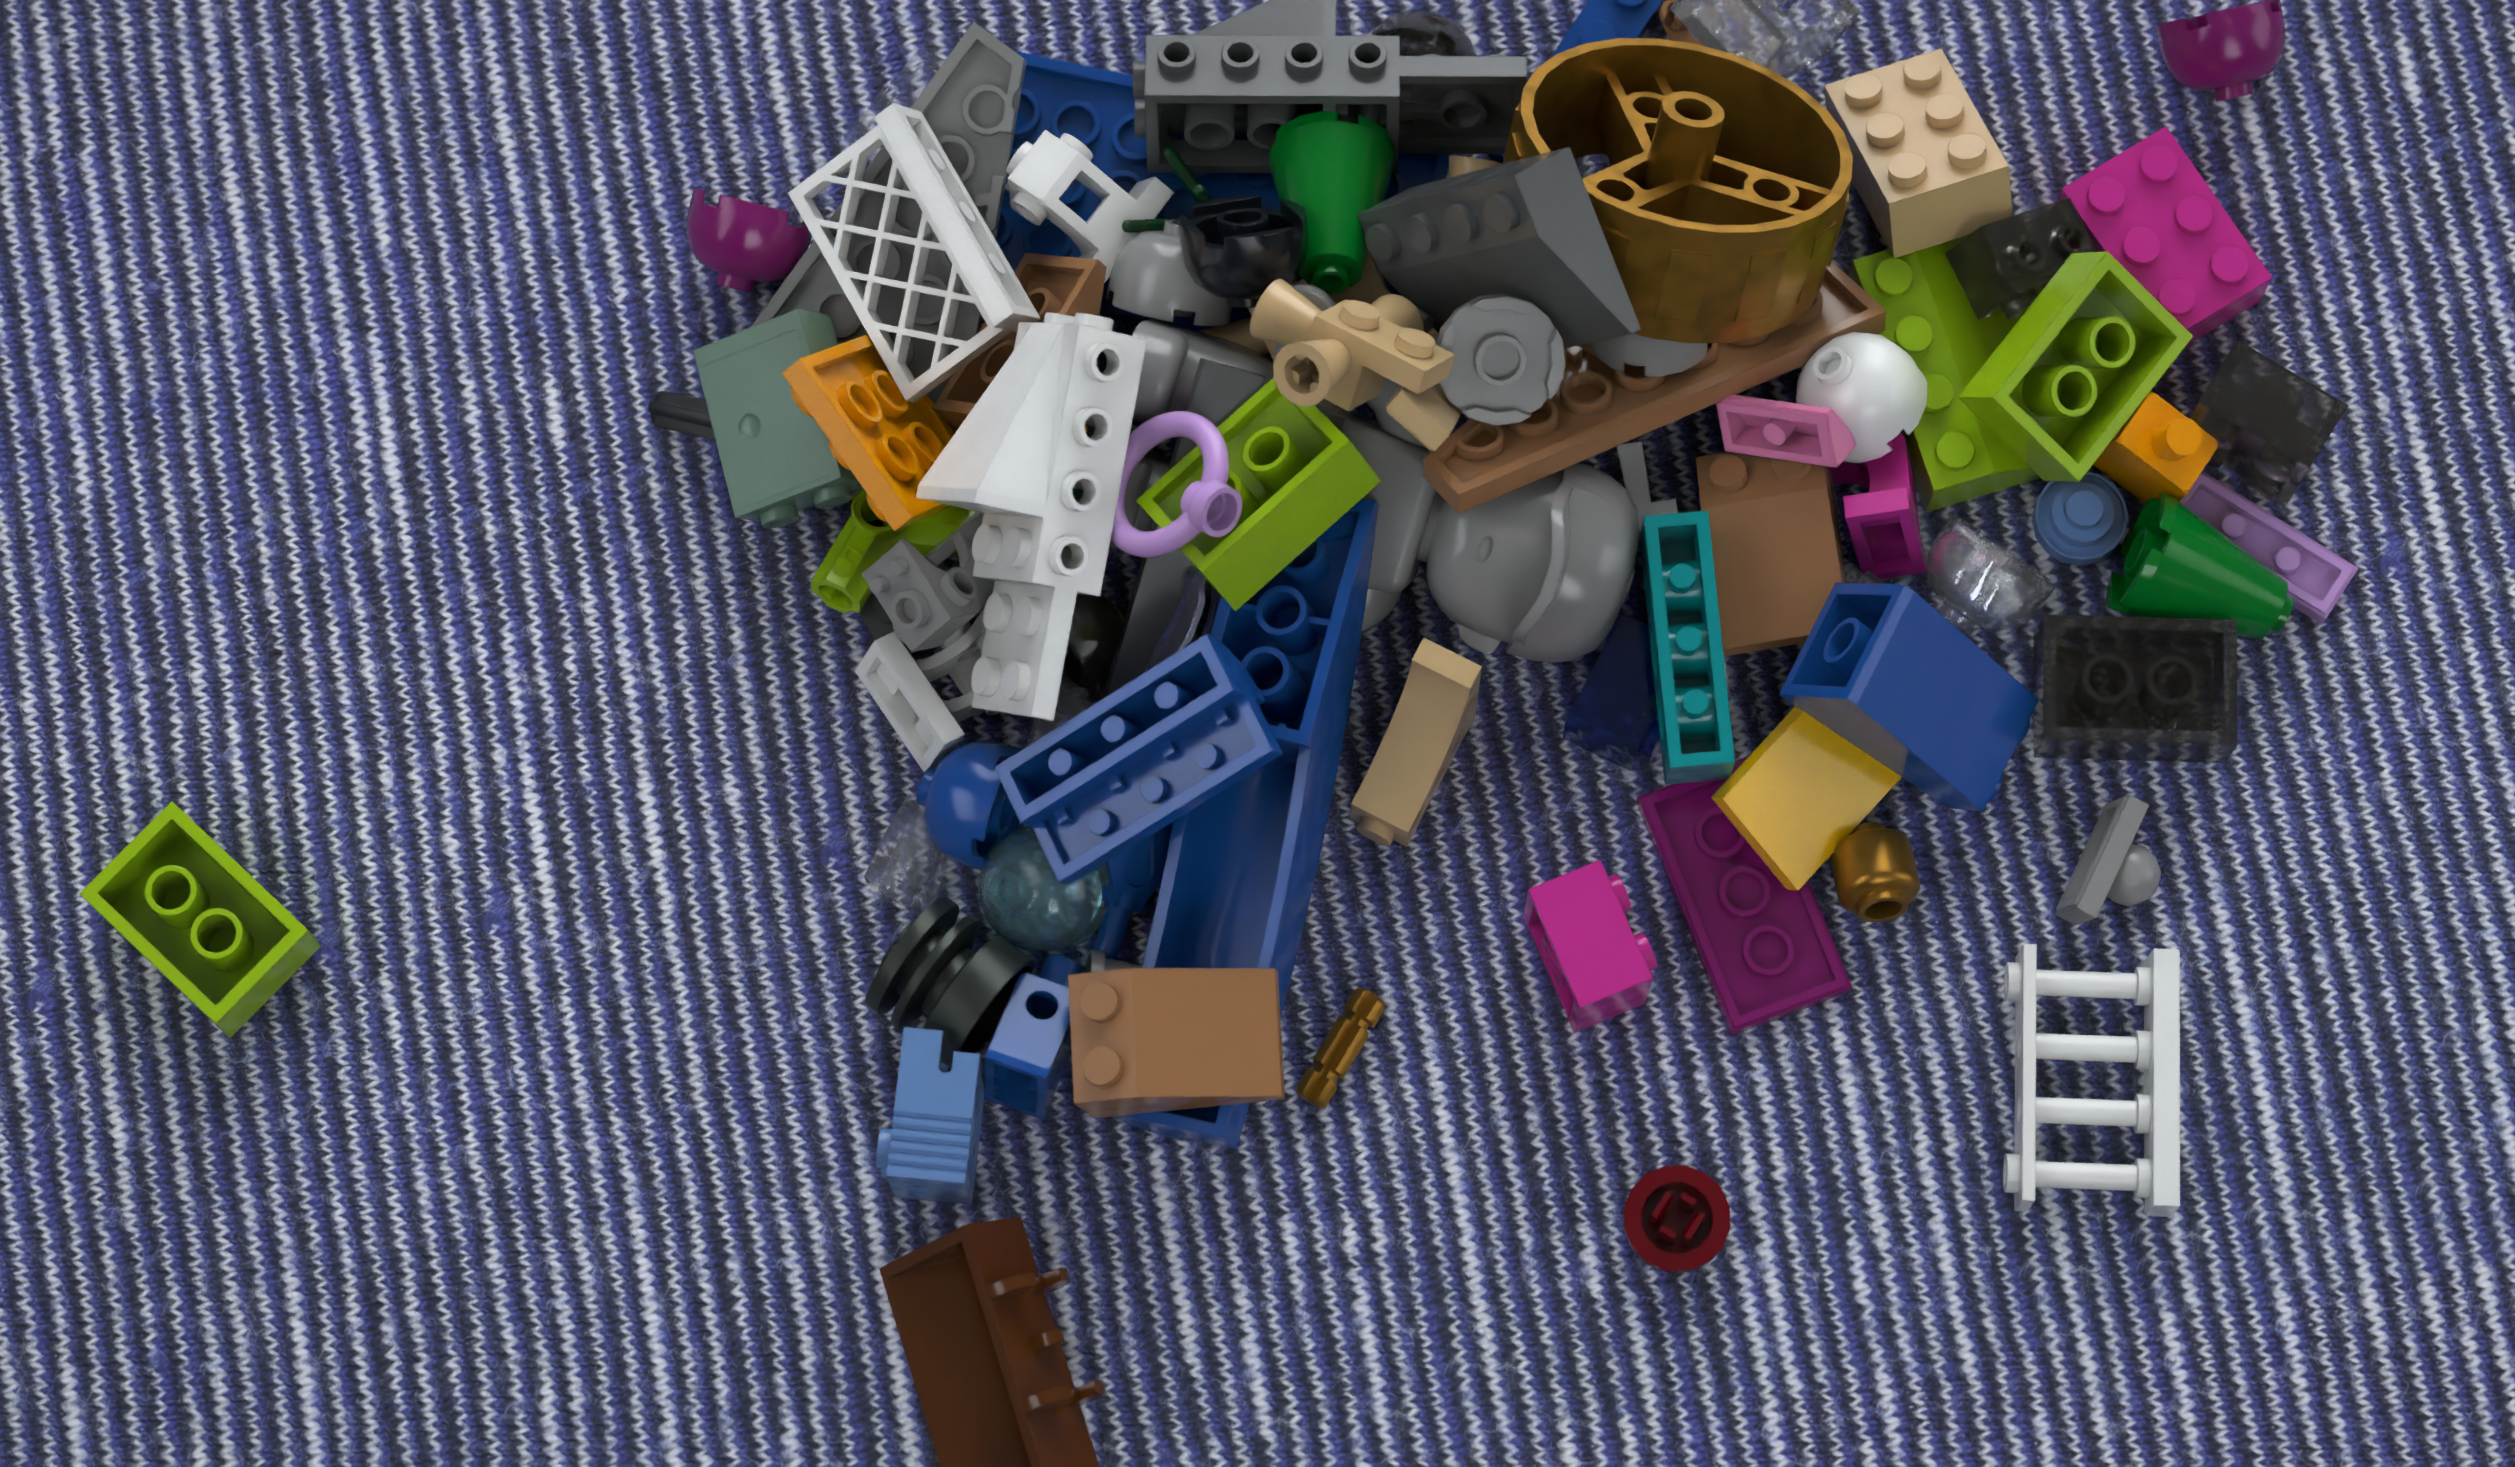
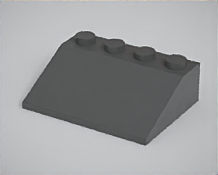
M1570 147L1414 186L1357 214L1365 233L1367 248L1374 257L1380 274L1403 297L1434 318L1433 328L1438 333L1458 307L1478 296L1499 293L1527 299L1549 316L1563 340L1564 348L1630 335L1641 329Z

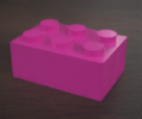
M2167 126L2063 187L2052 212V215L2079 253L2108 251L2193 335L2186 346L2259 303L2272 279L2267 269Z

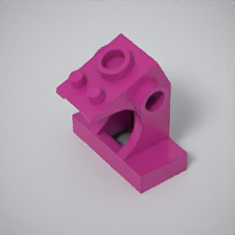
M1901 432L1896 438L1887 443L1893 450L1881 458L1862 463L1842 462L1838 468L1831 467L1834 484H1857L1868 490L1867 493L1843 496L1845 519L1864 582L1927 573L1925 550L1920 535L1914 469L1905 437Z

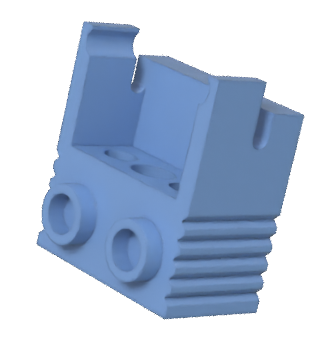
M904 1027L892 1129L880 1128L876 1167L881 1168V1178L888 1180L895 1198L972 1205L985 1100V1069L981 1056L976 1053L954 1051L952 1069L949 1072V1067L941 1062L944 1032L942 1030Z

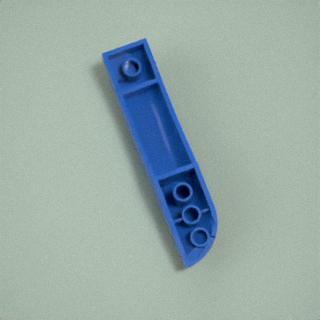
M1361 499L1236 612L1220 597L1210 635L1229 648L1257 685L1265 700L1259 707L1283 754L1173 821L1160 891L1142 968H1275L1278 971L1280 1018L1313 890L1343 745L1372 562L1379 505L1376 500ZM1249 1103L1113 1116L1112 1118L1136 1128L1181 1141L1185 1137L1237 1149Z

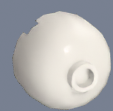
M1851 332L1833 338L1820 347L1806 362L1797 380L1796 401L1797 404L1832 408L1852 432L1856 443L1855 448L1843 462L1862 463L1881 458L1893 449L1887 444L1888 442L1896 438L1902 430L1910 435L1917 427L1927 405L1928 383L1923 373L1916 366L1914 359L1895 343L1882 335Z

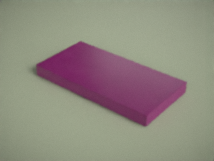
M1749 756L1735 761L1731 775ZM1728 779L1671 784L1638 796L1636 803L1730 1036L1849 993L1852 985L1809 880L1799 891L1787 890L1711 798Z

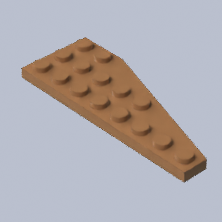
M1831 261L1830 267H1826L1821 288L1812 305L1790 325L1761 337L1729 343H1708V352L1703 360L1680 373L1661 377L1645 376V366H1633L1627 363L1624 364V372L1609 367L1596 357L1589 343L1564 348L1565 369L1559 389L1551 400L1547 398L1539 409L1530 413L1531 416L1519 423L1495 426L1473 419L1468 420L1451 434L1435 452L1432 450L1423 457V477L1460 514L1718 403L1731 394H1739L1804 366L1820 347L1837 336L1851 332L1869 334L1885 331L1886 310L1840 267Z

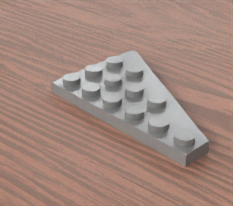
M973 22L914 102L911 109L921 111L996 240L1008 174L1006 169L1010 162L1027 61L984 28ZM884 145L866 168L863 182L887 186L892 158ZM903 180L902 190L910 191ZM861 189L853 226L878 230L885 198L884 193ZM900 197L892 234L917 238L922 211L916 200ZM843 201L829 221L839 223ZM829 228L834 238H836L837 230ZM933 231V236H932V240H931V241H932V242H936V243H940L939 240H938V238L936 237L934 231ZM852 233L847 261L854 272L869 274L876 241L875 237ZM815 240L751 326L753 327L799 308L830 315L838 345L868 334ZM895 241L890 242L883 278L908 282L915 249L914 245ZM934 249L929 250L922 286L947 291L952 263L946 252ZM859 280L865 291L867 281ZM963 284L961 294L970 296L965 285ZM881 285L876 312L883 324L898 327L905 289ZM920 293L913 330L938 334L945 301L944 297ZM959 302L952 338L968 341L978 333L983 317L975 304ZM888 332L895 343L896 333ZM911 337L906 365L915 378L930 369L936 342ZM950 345L949 354L956 350L958 346ZM952 376L927 393L934 405ZM947 422L955 433L957 429Z

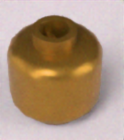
M1867 822L1859 824L1850 835L1838 842L1834 852L1830 855V863L1839 902L1844 909L1858 915L1863 921L1872 923L1884 922L1901 916L1907 911L1908 904L1916 898L1920 890V881L1909 838L1898 830L1885 828L1881 823Z

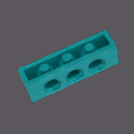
M1708 511L1644 516L1640 529V551L1664 782L1667 785L1726 780L1731 775L1735 764L1709 513Z

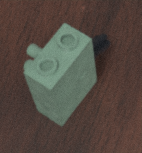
M798 308L695 349L693 352L705 399L664 390L657 393L654 401H650L648 412L652 413L651 423L654 426L716 441L735 518L761 522L762 528L765 529L778 528L799 520L798 511L815 505L816 508L822 509L844 504L852 499L851 491L862 487L851 470L844 468L834 458L829 449V439L814 418L806 415L796 405L791 394V386L781 374L798 359L838 345L830 315Z

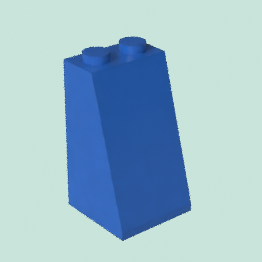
M1835 583L1779 693L1781 697L1947 808L1984 811L1987 803L1998 793L2002 784V773L2015 747L2026 737L2030 728V717L2039 701L2035 695L1905 584Z

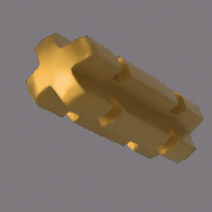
M1360 987L1354 990L1344 1006L1346 1015L1344 1017L1338 1016L1314 1056V1068H1307L1297 1084V1094L1303 1100L1319 1108H1324L1328 1105L1337 1090V1084L1335 1083L1337 1078L1343 1080L1369 1037V1033L1366 1030L1368 1027L1374 1028L1384 1012L1385 1002L1379 996Z

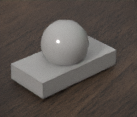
M2127 795L2105 804L2056 908L2057 916L2073 925H2078L2096 919L2106 897L2114 903L2125 906L2140 905L2151 898L2159 887L2160 867L2156 857L2146 847L2132 843L2149 804L2132 795Z

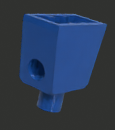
M1049 954L1046 957L1039 977L1029 973L1020 974L985 1055V1100L1045 1120L1071 1051L1068 975L1082 973L1083 968L1080 964L1062 955Z

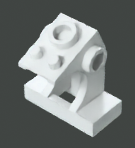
M1044 130L1034 145L1028 141L1023 143L1007 166L1006 173L1010 176L1008 177L1005 189L1009 191L1011 208L1035 225H1041L1047 218L1063 230L1078 246L1082 254L1079 258L1098 259L1107 267L1105 283L1110 277L1119 251L1128 240L1141 233L1124 232L1122 223L1126 220L1154 219L1174 192L1157 177H1152L1137 182L1128 194L1090 162L1093 154L1081 141L1067 133H1063L1060 138H1057L1047 130ZM1074 179L1081 182L1102 200L1086 222L1059 200Z
M984 609L973 625L967 622L940 645L941 651L930 657L915 660L894 631L875 640L855 670L923 772L928 768H937L945 755L959 744L965 735L958 725L959 722L981 711H985L988 716L999 713L972 708L974 692L971 687V676L975 663L981 657L986 631L983 624ZM949 674L963 695L949 701H944L938 696L930 682Z

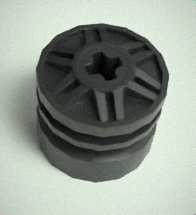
M944 896L928 906L895 939L880 963L878 972L868 989L864 1002L866 1007L878 1016L889 1012L895 1006L890 1021L892 1026L899 1031L903 1030L904 1027L911 1026L922 1015H928L923 1029L942 1030L944 1032L941 1062L952 1069L954 1051L977 1053L990 1039L998 1027L1020 974H1032L1035 964L1032 958L1000 935L989 940L975 953L972 952L971 949L980 929V922L973 915H969L955 925L960 912L959 905Z

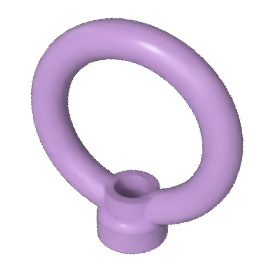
M1173 411L1147 420L1130 433L1111 534V541L1120 550L1138 557H1159L1185 546L1200 532L1212 537H1222L1236 526L1242 513V499L1237 490L1227 486L1229 476L1227 446L1220 431L1212 422L1193 412ZM1174 437L1191 439L1198 445L1201 451L1203 472L1201 481L1193 482L1184 491L1181 498L1182 514L1172 523L1159 530L1140 531L1134 528L1126 516L1124 505L1127 485L1134 469L1141 459L1159 443Z

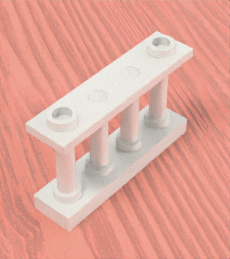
M2023 944L2016 955V962L2006 963L2004 975L2005 1001H2015L2014 1154H2005L2004 1193H2014V1211L2027 1212L2035 1202V1187L2133 1191L2135 1198H2144V1216L2171 1217L2180 1207V949L2154 948L2144 961V967H2136L2134 973L2037 970V944ZM2036 996L2134 999L2135 1006H2144V1031L2136 1030L2134 1037L2036 1033ZM2036 1059L2134 1063L2135 1069L2144 1070V1094H2136L2134 1101L2036 1097ZM2036 1123L2134 1127L2135 1133L2144 1134V1159L2136 1158L2134 1165L2036 1161Z

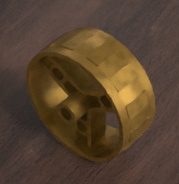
M1616 38L1585 43L1554 55L1535 69L1524 86L1520 103L1514 111L1502 164L1570 147L1574 158L1594 154L1607 155L1612 166L1587 176L1582 180L1641 327L1639 331L1633 334L1683 343H1729L1761 337L1788 326L1810 308L1821 288L1826 267L1831 265L1849 201V187L1852 180L1853 155L1846 135L1825 107L1801 87L1771 69L1745 58L1699 44L1659 38Z

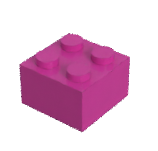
M1601 860L1528 889L1523 915L1574 1033L1645 1004L1651 982H1653L1652 970L1658 968L1654 952L1645 934L1641 932L1634 935L1630 928L1625 912L1631 910V903L1622 880L1617 873L1607 876Z

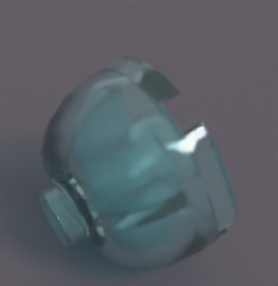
M1025 826L1001 838L986 857V862L981 868L978 880L979 903L986 921L1001 937L1012 945L1033 952L1072 950L1089 940L1104 919L1107 907H1100L1102 900V886H1109L1108 870L1104 864L1077 881L1066 884L1059 883L1032 826Z

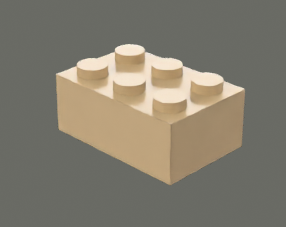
M1941 48L1824 85L1826 109L1844 131L1853 155L1852 182L1893 258L2013 221L2009 165Z

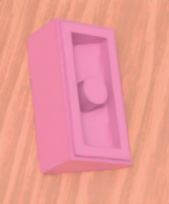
M1733 394L1716 403L1724 450L1727 452L1838 468L1856 446L1852 432L1832 408Z

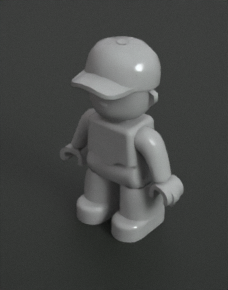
M1297 284L1292 286L1321 311L1337 304L1330 295L1314 285ZM1155 318L1145 320L1137 325L1132 335L1147 339L1133 421L1144 423L1164 413L1185 411L1200 358L1262 374L1266 377L1264 385L1274 377V363L1256 351L1173 322ZM1276 344L1274 355H1277L1285 345ZM1385 378L1380 395L1366 402L1374 411L1377 421L1350 411L1348 412L1325 399L1315 405L1351 441L1381 480L1377 486L1362 498L1376 500L1379 504L1362 632L1379 625L1395 608L1402 590L1415 579L1421 561L1427 563L1426 583L1432 598L1440 610L1457 623L1460 638L1468 646L1479 652L1488 653L1494 651L1501 641L1507 642L1506 653L1517 657L1548 663L1572 661L1594 651L1612 630L1623 601L1627 600L1635 575L1634 565L1640 541L1637 507L1626 489L1611 476L1591 465L1578 462L1458 514L1423 477V457L1431 451L1386 412V406L1399 384ZM1150 450L1138 463L1130 477L1125 493L1124 505L1126 516L1130 524L1140 531H1150L1153 520L1135 500L1167 473L1172 458L1154 450ZM1110 540V545H1109V547L1119 549V548ZM1206 581L1202 595L1220 600L1221 595ZM1202 626L1191 632L1188 645L1205 634L1210 635L1211 632Z

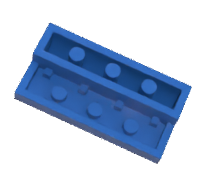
M1205 634L994 768L1020 823L1032 826L1058 882L1071 885L1283 753L1259 707L1265 700L1252 677L1229 648L1215 637Z

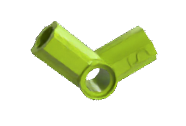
M861 488L853 497L851 516L811 580V591L818 595L826 606L841 613H860L872 593L862 575L870 565L875 563L903 537L922 555H926L977 511L951 506L894 531L890 525L876 527L868 524L880 518L871 510L866 499V491L864 488ZM957 550L949 557L959 558Z

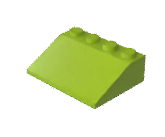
M2019 228L1967 235L1897 258H1893L1888 249L1853 260L1848 276L1886 310L1885 331L1876 335L1884 336L1906 351L1914 359L1916 366L1923 373L1928 383L1927 405L1919 424L1910 435L1904 430L1901 431L1907 443L1914 469L1915 483L1925 512L1927 513L2040 479L2015 452L1958 398L2045 288L2025 229Z

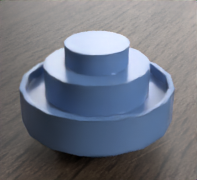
M2087 472L2080 482H2048L2036 500L2032 523L2035 537L2046 553L2062 563L2083 566L2098 563L2113 553L2125 534L2128 512L2124 497L2112 482L2099 474Z

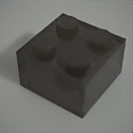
M2237 340L2198 401L2190 419L2214 437L2219 444L2206 465L2216 468L2223 465L2243 477L2244 485L2256 495L2268 500L2278 498L2288 504L2348 405Z

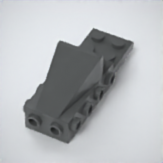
M1269 0L1192 35H1146L1145 61L1133 60L1135 137H1146L1148 173H1175L1163 155V150L1168 146L1175 149L1192 173H1272L1269 165L1270 145L1273 146L1275 143L1278 129L1283 124L1301 115L1321 111H1337L1338 121L1358 124V115L1372 119L1386 129L1394 143L1395 162L1392 174H1398L1399 154H1504L1514 111L1520 103L1523 88L1527 83V57L1498 54L1486 56H1440L1437 54L1400 56V36H1378L1375 34L1336 36L1337 0ZM1178 133H1183L1185 139L1176 140L1172 137L1177 136ZM1242 135L1248 137L1247 140L1235 139V137Z

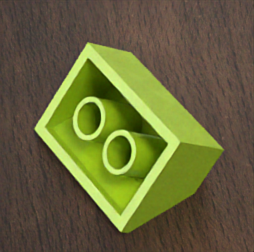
M1274 377L1217 427L1225 440L1228 451L1229 476L1227 486L1237 490L1242 499V513L1238 523L1232 531L1222 537H1212L1200 532L1192 541L1179 549L1235 612L1381 482L1351 441L1315 405L1299 406L1287 400L1277 388ZM1198 445L1135 500L1160 529L1172 523L1182 514L1181 498L1184 491L1193 482L1201 481L1203 458Z

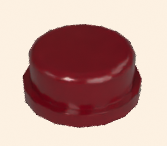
M1686 1165L1663 1166L1645 1174L1631 1189L1623 1210L1624 1233L1632 1250L1647 1265L1667 1273L1690 1272L1707 1265L1722 1250L1731 1228L1730 1206L1722 1188L1706 1173Z

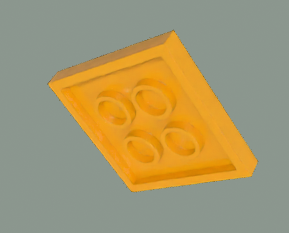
M868 334L800 358L781 373L791 386V394L796 405L806 415L814 418L829 439V449L834 458L844 468L851 470L866 491V499L871 510L881 520L888 522L894 531L951 507V505L916 498L918 484L955 433L947 421L932 409L934 403L927 394L915 403L904 399Z

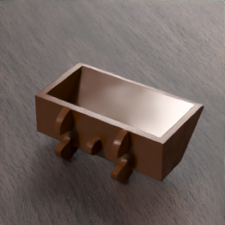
M1021 1217L966 1224L879 1268L940 1467H1099L1081 1406L1106 1395L1103 1381L1094 1380L1077 1388L1074 1387L1061 1344L1065 1343L1062 1330L1056 1329L1046 1298V1294L1061 1289L1071 1282L1068 1270L1065 1267H1061L1039 1276Z

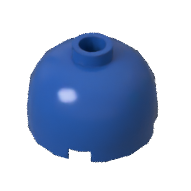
M988 740L965 743L947 753L937 769L928 768L924 772L917 792V803L925 806L924 821L930 839L948 858L964 866L987 873L995 871L1001 863L992 861L990 858L997 847L1010 850L1019 829L1020 821L994 767L1021 751L1022 748Z

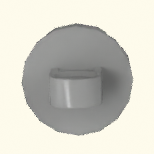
M1505 293L1478 296L1455 309L1440 328L1436 345L1456 354L1449 377L1439 382L1448 401L1469 418L1495 426L1519 423L1531 416L1530 413L1539 409L1547 398L1551 400L1558 391L1565 369L1563 340L1549 316L1527 299Z

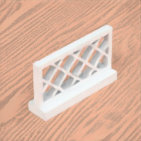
M892 103L874 117L878 124L876 127L801 182L788 194L904 399L915 403L1010 332H1017L1019 322L1037 323L1041 318L922 112ZM884 145L892 158L887 186L863 182L868 156ZM850 170L848 179L841 177ZM903 180L910 191L902 190ZM832 183L846 186L839 223L824 220L812 199ZM861 189L885 194L878 230L853 226ZM900 197L916 200L922 211L917 238L892 234ZM829 228L837 230L836 238H834ZM933 231H934V233H935V235H936V237L938 238V240H939L940 243H936V242H932V241H931V240H932V236H933ZM852 233L876 238L869 274L854 272L847 261ZM891 241L915 246L908 282L883 278ZM930 249L946 252L952 263L947 291L922 286ZM859 280L867 281L865 291ZM963 284L965 285L970 296L961 294ZM881 285L906 290L898 327L883 324L876 312ZM920 293L945 298L937 335L913 330ZM960 301L975 304L987 324L986 328L968 341L952 338ZM888 332L896 333L895 343ZM911 337L936 342L930 369L914 379L906 365ZM950 345L958 346L956 350L949 354Z

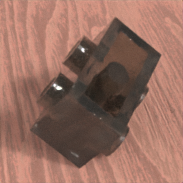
M2067 198L1981 226L1945 254L1978 320L2004 312L2007 320H2011L2026 312L2072 253L2097 252L2071 198Z

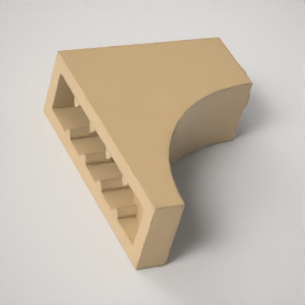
M1424 637L1411 660L1409 674L1389 726L1351 803L1350 819L1358 822L1357 831L1366 838L1384 846H1390L1393 840L1406 847L1408 846L1476 716L1482 666Z

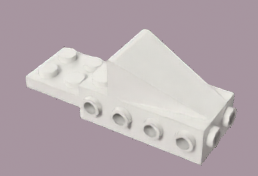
M1046 312L1043 323L1019 322L1014 351L918 484L916 498L984 512L982 525L977 529L972 543V556L975 560L972 576L994 580L995 582L993 593L987 599L983 611V624L986 631L981 657L975 663L971 676V687L974 692L972 708L1054 721L1077 594L1100 596L1147 344V339L1112 331L1113 319L1085 313H1075V317ZM1103 351L1107 357V367L1103 373H1100L1096 361L1100 352ZM1085 424L1095 426L1094 434L1090 438L1086 435ZM1073 488L1084 490L1079 502H1076L1073 497Z

